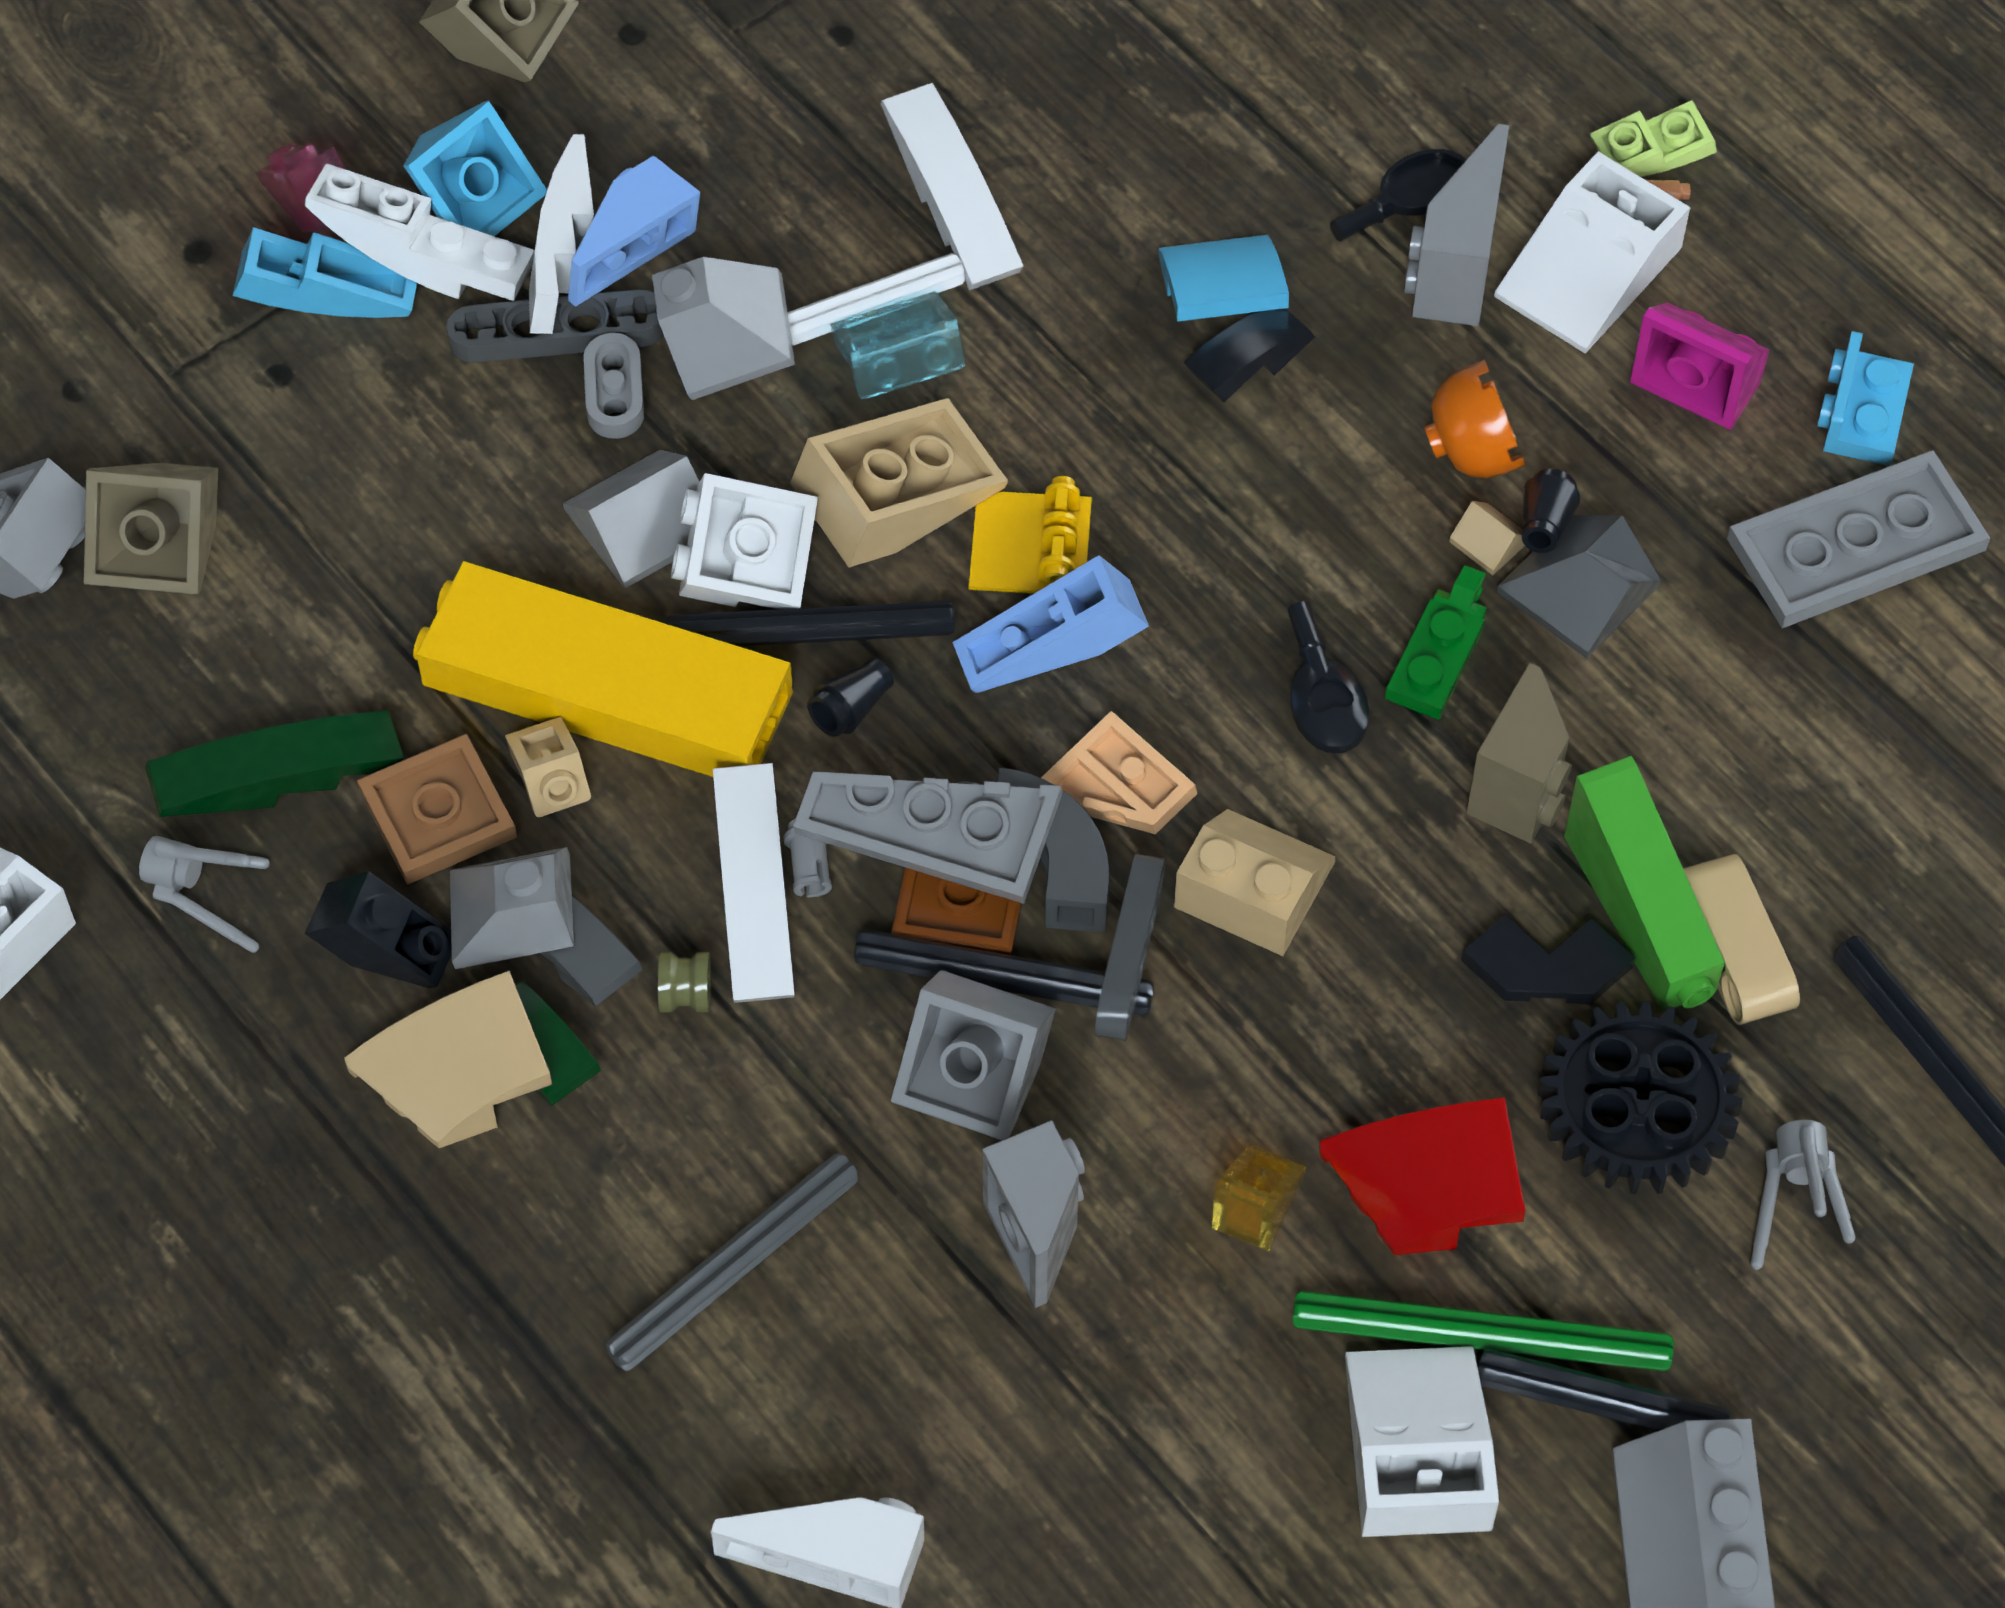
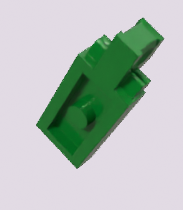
M1464 565L1451 593L1438 589L1434 599H1430L1386 688L1385 700L1434 719H1441L1483 632L1487 607L1477 603L1483 593L1482 583L1486 573Z

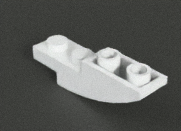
M326 163L306 196L305 206L350 245L401 276L458 300L467 285L514 301L532 268L535 250L431 216L432 198Z

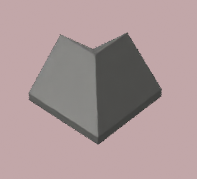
M1573 515L1557 541L1555 548L1546 553L1533 551L1497 586V593L1582 656L1588 658L1660 586L1661 579L1623 515Z

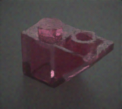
M292 142L270 153L266 157L269 165L255 172L262 185L302 232L319 233L328 228L305 206L306 196L326 163L345 169L334 147H314L312 142L298 147L296 142Z

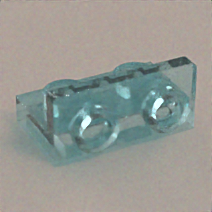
M936 291L830 324L834 343L851 366L855 389L861 399L884 394L962 369L965 366L957 319Z

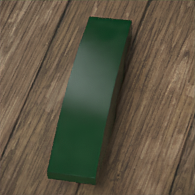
M389 710L329 716L246 732L149 760L145 770L159 817L274 808L279 794L336 790L342 776L373 774L403 761L404 757Z

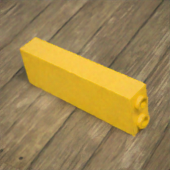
M465 561L461 564L454 580H447L442 586L437 601V614L430 627L424 626L420 630L413 650V657L418 661L423 686L540 723L562 717L569 732L713 777L714 768L762 763L793 694L790 662Z

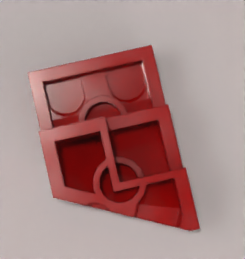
M1505 1097L1471 1101L1407 1113L1369 1123L1319 1141L1320 1158L1325 1164L1328 1162L1331 1164L1349 1188L1350 1198L1362 1214L1369 1216L1377 1227V1234L1393 1255L1454 1250L1457 1247L1460 1228L1517 1223L1524 1220L1526 1210Z

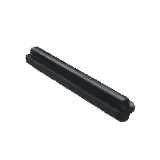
M1493 1349L1484 1350L1478 1367L1481 1386L1658 1431L1684 1421L1731 1419L1730 1411L1724 1407Z

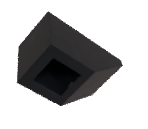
M369 871L327 883L305 931V935L350 966L430 989L438 986L452 954L451 930Z

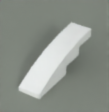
M933 83L882 100L881 106L921 203L927 201L945 247L951 245L953 253L959 257L964 267L965 282L968 289L972 290L1020 273L1023 264L1001 213L960 130Z
M573 134L553 171L541 208L529 286L530 333L553 334L559 293H569L571 262L593 221L594 210L585 137L582 134Z
M773 763L714 768L713 778L734 1003L795 997Z

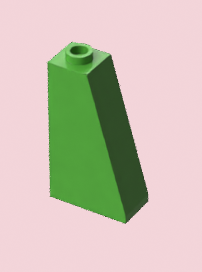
M1629 756L1578 775L1564 838L1625 947L1636 957L1635 965L1661 1011L1665 1012L1669 1006L1675 1008L1682 1005L1684 1008H1693L1709 1000L1717 991L1725 962L1633 757Z

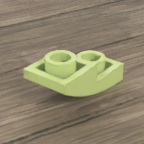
M1693 100L1647 121L1644 119L1641 111H1638L1590 133L1591 140L1598 152L1640 177L1678 168L1717 152L1715 139Z

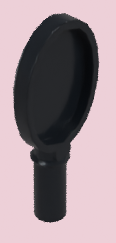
M1429 149L1404 157L1386 171L1381 180L1380 195L1376 199H1370L1367 204L1330 223L1334 237L1338 241H1343L1376 223H1383L1384 219L1394 214L1405 216L1427 214L1428 204L1465 163L1466 159L1462 155L1446 149Z
M1305 601L1296 602L1288 607L1287 611L1300 648L1299 655L1303 658L1305 664L1295 674L1291 686V711L1293 719L1301 734L1317 749L1328 753L1348 752L1358 746L1365 736L1369 718L1367 697L1363 687L1349 669L1340 663L1327 659L1325 653L1326 645L1321 641L1309 603Z

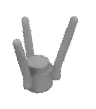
M153 836L143 850L139 865L141 880L155 885L153 898L175 905L232 942L237 943L252 953L257 952L259 944L255 940L182 895L179 891L183 887L190 889L197 883L202 870V862L267 869L270 865L269 860L264 857L198 848L161 836Z
M1796 1120L1783 1124L1776 1132L1777 1148L1768 1150L1765 1153L1767 1173L1751 1257V1267L1755 1270L1761 1269L1764 1263L1780 1176L1783 1173L1786 1174L1787 1180L1793 1184L1809 1185L1814 1213L1818 1217H1824L1827 1213L1822 1180L1824 1178L1843 1240L1849 1244L1855 1241L1851 1217L1836 1172L1835 1153L1828 1150L1827 1131L1820 1122Z

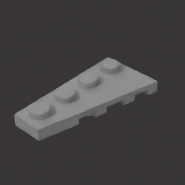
M813 771L793 828L795 834L1024 904L1063 792L1062 786L1040 785V788L1011 787L1010 783L984 781V785L949 783L948 779L924 778V781L892 780L891 776Z

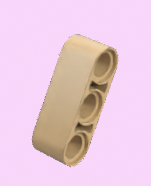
M1731 854L1683 868L1725 962L1718 990L1733 1021L1741 1025L1796 1009L1800 1002L1796 976L1742 859L1737 854Z

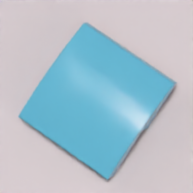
M1268 235L1158 248V256L1167 295L1172 296L1177 322L1288 308L1289 290L1274 244Z

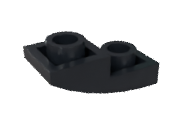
M1285 308L1255 312L1213 337L1192 354L1184 364L1198 380L1224 403L1261 367L1264 366L1275 376L1315 336Z

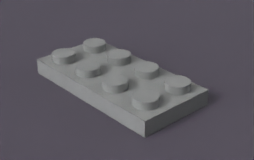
M1932 450L1730 526L1727 540L1781 628H1785L1984 552L1987 549L1990 537L1936 453Z

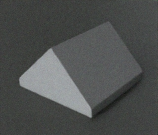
M658 450L563 503V507L625 589L672 563L678 544L687 546L690 525L680 523L681 509L686 490L696 491L699 480L687 456Z

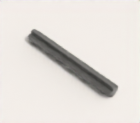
M835 1153L610 1337L605 1346L611 1360L623 1371H629L854 1186L858 1181V1171L852 1162L843 1154Z

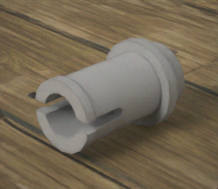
M794 819L789 822L788 831L783 835L785 846L791 849L794 894L797 896L804 895V886H806V897L825 895L832 889L828 868L827 843L795 834L793 828Z

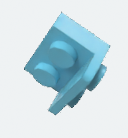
M1852 331L1847 350L1835 349L1827 382L1836 383L1838 387L1836 395L1825 393L1817 427L1828 429L1823 451L1891 466L1914 363L1860 352L1863 333Z

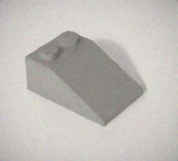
M1498 124L1428 204L1425 227L1413 226L1409 251L1410 260L1404 293L1415 295L1412 317L1479 326L1509 125Z

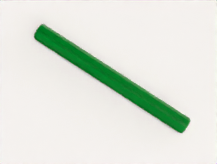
M1309 1291L1297 1292L1294 1299L1292 1320L1293 1326L1297 1329L1449 1347L1473 1346L1474 1350L1484 1351L1486 1349H1493L1509 1354L1662 1372L1670 1369L1673 1359V1337L1668 1333Z

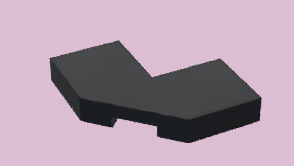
M1505 915L1463 950L1461 961L1504 1001L1529 1002L1530 997L1566 999V1003L1592 1004L1634 967L1636 957L1592 918L1549 954Z

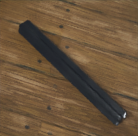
M933 601L670 615L666 618L665 624L735 646H758L947 636L954 633L955 614L952 602Z
M867 929L860 931L854 950L855 962L863 966L933 978L940 970L1002 991L1097 1008L1106 973ZM1141 979L1133 1014L1144 1016L1149 1013L1154 995V984L1150 980Z
M1855 935L1842 942L1835 949L1836 952L1833 955L1835 963L2005 1166V1108L1864 939Z

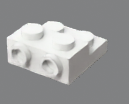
M705 473L697 485L696 491L686 490L682 504L680 523L690 525L687 546L677 545L672 563L671 578L681 580L679 596L736 607L740 601L779 610L799 609L818 497Z

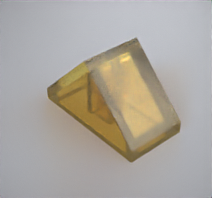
M1249 1144L1218 1180L1214 1195L1212 1229L1270 1251L1307 1167Z

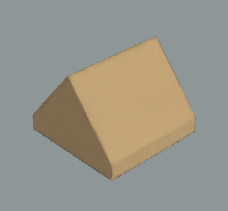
M1478 501L1470 503L1449 541L1491 575L1500 570L1525 546L1522 541V528L1489 503Z

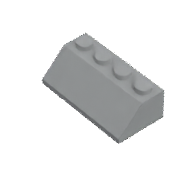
M1751 1419L1684 1421L1613 1448L1612 1461L1629 1608H1775Z

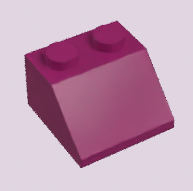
M1666 302L1649 307L1643 316L1630 383L1732 430L1761 384L1769 349L1757 344L1745 335L1735 334L1707 321L1696 312L1686 311Z

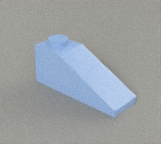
M655 156L650 157L634 168H627L613 180L572 259L568 301L575 307L693 234L696 231L700 191Z
M1098 555L955 640L953 645L971 690L979 693L1099 656L1149 627L1130 579Z

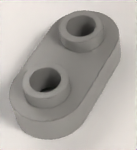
M620 333L600 335L594 338L584 351L587 417L590 427L597 434L606 438L618 439L633 434L639 429L644 420L640 350L636 342L626 335ZM614 366L621 368L620 370H606ZM616 412L622 413V415L619 416H609L610 414Z

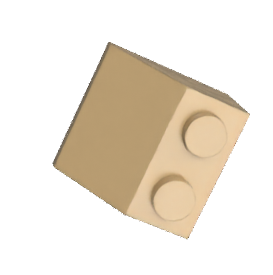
M1227 809L1203 825L1176 874L1174 908L1284 956L1332 869L1336 856Z

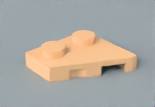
M1112 711L1041 777L1056 786H1062V790L1074 798L1090 817L1152 834L1159 832L1197 795L1196 785Z

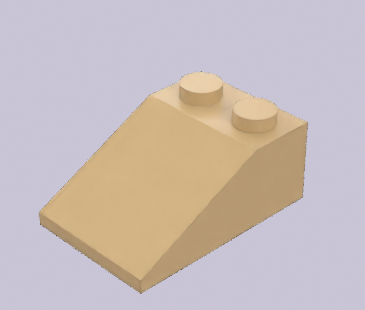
M949 398L808 438L790 484L797 493L818 497L815 520L847 566L853 567L899 552L1006 487L1008 480Z

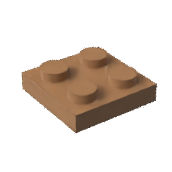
M467 734L357 780L360 794L407 885L517 838L515 825Z

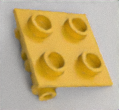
M1057 476L1053 478L1052 484L1047 486L1045 494L997 492L977 504L969 590L1034 594L1085 564L1088 557L1092 497L1080 496V491L1075 486V481L1072 478Z

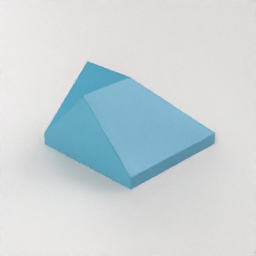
M484 101L420 135L403 165L422 195L432 198L431 208L438 218L491 236H496L547 193L546 187L489 101Z

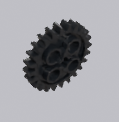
M1621 1001L1617 1003L1615 1015L1612 1019H1609L1600 1008H1594L1590 1021L1591 1028L1578 1019L1573 1020L1569 1033L1570 1038L1558 1035L1553 1048L1555 1055H1546L1542 1073L1546 1076L1540 1079L1538 1096L1545 1098L1540 1108V1119L1554 1120L1550 1124L1547 1138L1549 1141L1567 1139L1562 1159L1568 1161L1580 1155L1585 1158L1581 1174L1585 1178L1598 1168L1606 1171L1604 1179L1606 1188L1610 1189L1618 1177L1621 1176L1627 1178L1630 1193L1636 1194L1641 1179H1649L1656 1193L1660 1194L1663 1193L1666 1177L1670 1175L1677 1184L1684 1188L1688 1185L1691 1175L1690 1167L1703 1176L1707 1175L1712 1163L1711 1156L1723 1159L1729 1144L1726 1139H1734L1739 1121L1734 1117L1739 1116L1743 1098L1733 1095L1737 1093L1741 1081L1740 1075L1725 1073L1729 1069L1732 1055L1730 1052L1712 1054L1718 1036L1715 1033H1711L1698 1039L1694 1035L1698 1021L1695 1017L1686 1021L1682 1026L1674 1024V1007L1669 1006L1661 1018L1652 1017L1649 1001H1644L1639 1015L1631 1016L1628 1008ZM1607 1060L1616 1062L1623 1070L1608 1071L1599 1066L1598 1062ZM1673 1067L1680 1070L1685 1076L1682 1078L1669 1077L1661 1072L1660 1068ZM1589 1089V1091H1591L1593 1094L1589 1095L1585 1092V1090ZM1637 1094L1643 1095V1100L1637 1099ZM1687 1099H1692L1695 1104L1692 1105ZM1606 1115L1613 1117L1620 1125L1617 1127L1602 1126L1594 1118ZM1660 1122H1670L1680 1127L1683 1132L1670 1134L1661 1130L1657 1124Z

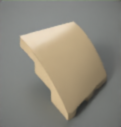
M510 971L459 990L410 1014L381 1031L344 1058L348 1072L355 1078L359 1076L383 1097L385 1103L400 1116L410 1119L417 1125L418 1131L438 1148L498 1128L493 1105L552 1085L550 1072Z

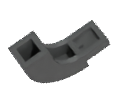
M999 768L998 782L1010 783L1011 787L1040 788V785H1054L1045 779L1029 773ZM969 781L957 782V783H959V784H976V785H980V784H978V783L969 782ZM1062 790L1063 794L1039 860L1048 880L1045 928L1105 933L1108 912L1109 865L1104 841L1089 814L1074 798Z

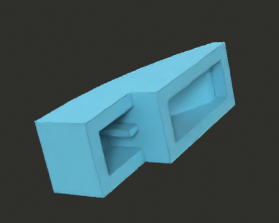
M253 227L241 253L233 296L268 306L314 314L368 318L409 317L413 308L417 283L376 262L349 243L313 232L308 244Z

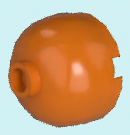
M1482 360L1448 376L1436 389L1431 403L1434 423L1424 426L1436 459L1447 455L1457 471L1469 477L1488 479L1526 467L1522 453L1510 457L1508 450L1518 446L1516 437L1494 381L1485 384L1481 382L1479 376L1489 372L1486 361Z

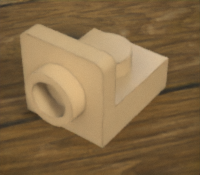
M562 717L505 735L510 754L525 784L529 801L536 817H543L590 800L591 793L579 751Z

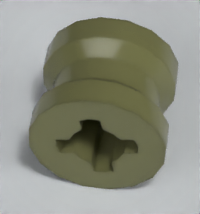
M660 952L658 963V1004L660 1013H673L678 1007H692L697 1013L710 1012L711 958L709 952H696L691 958H678L673 952Z

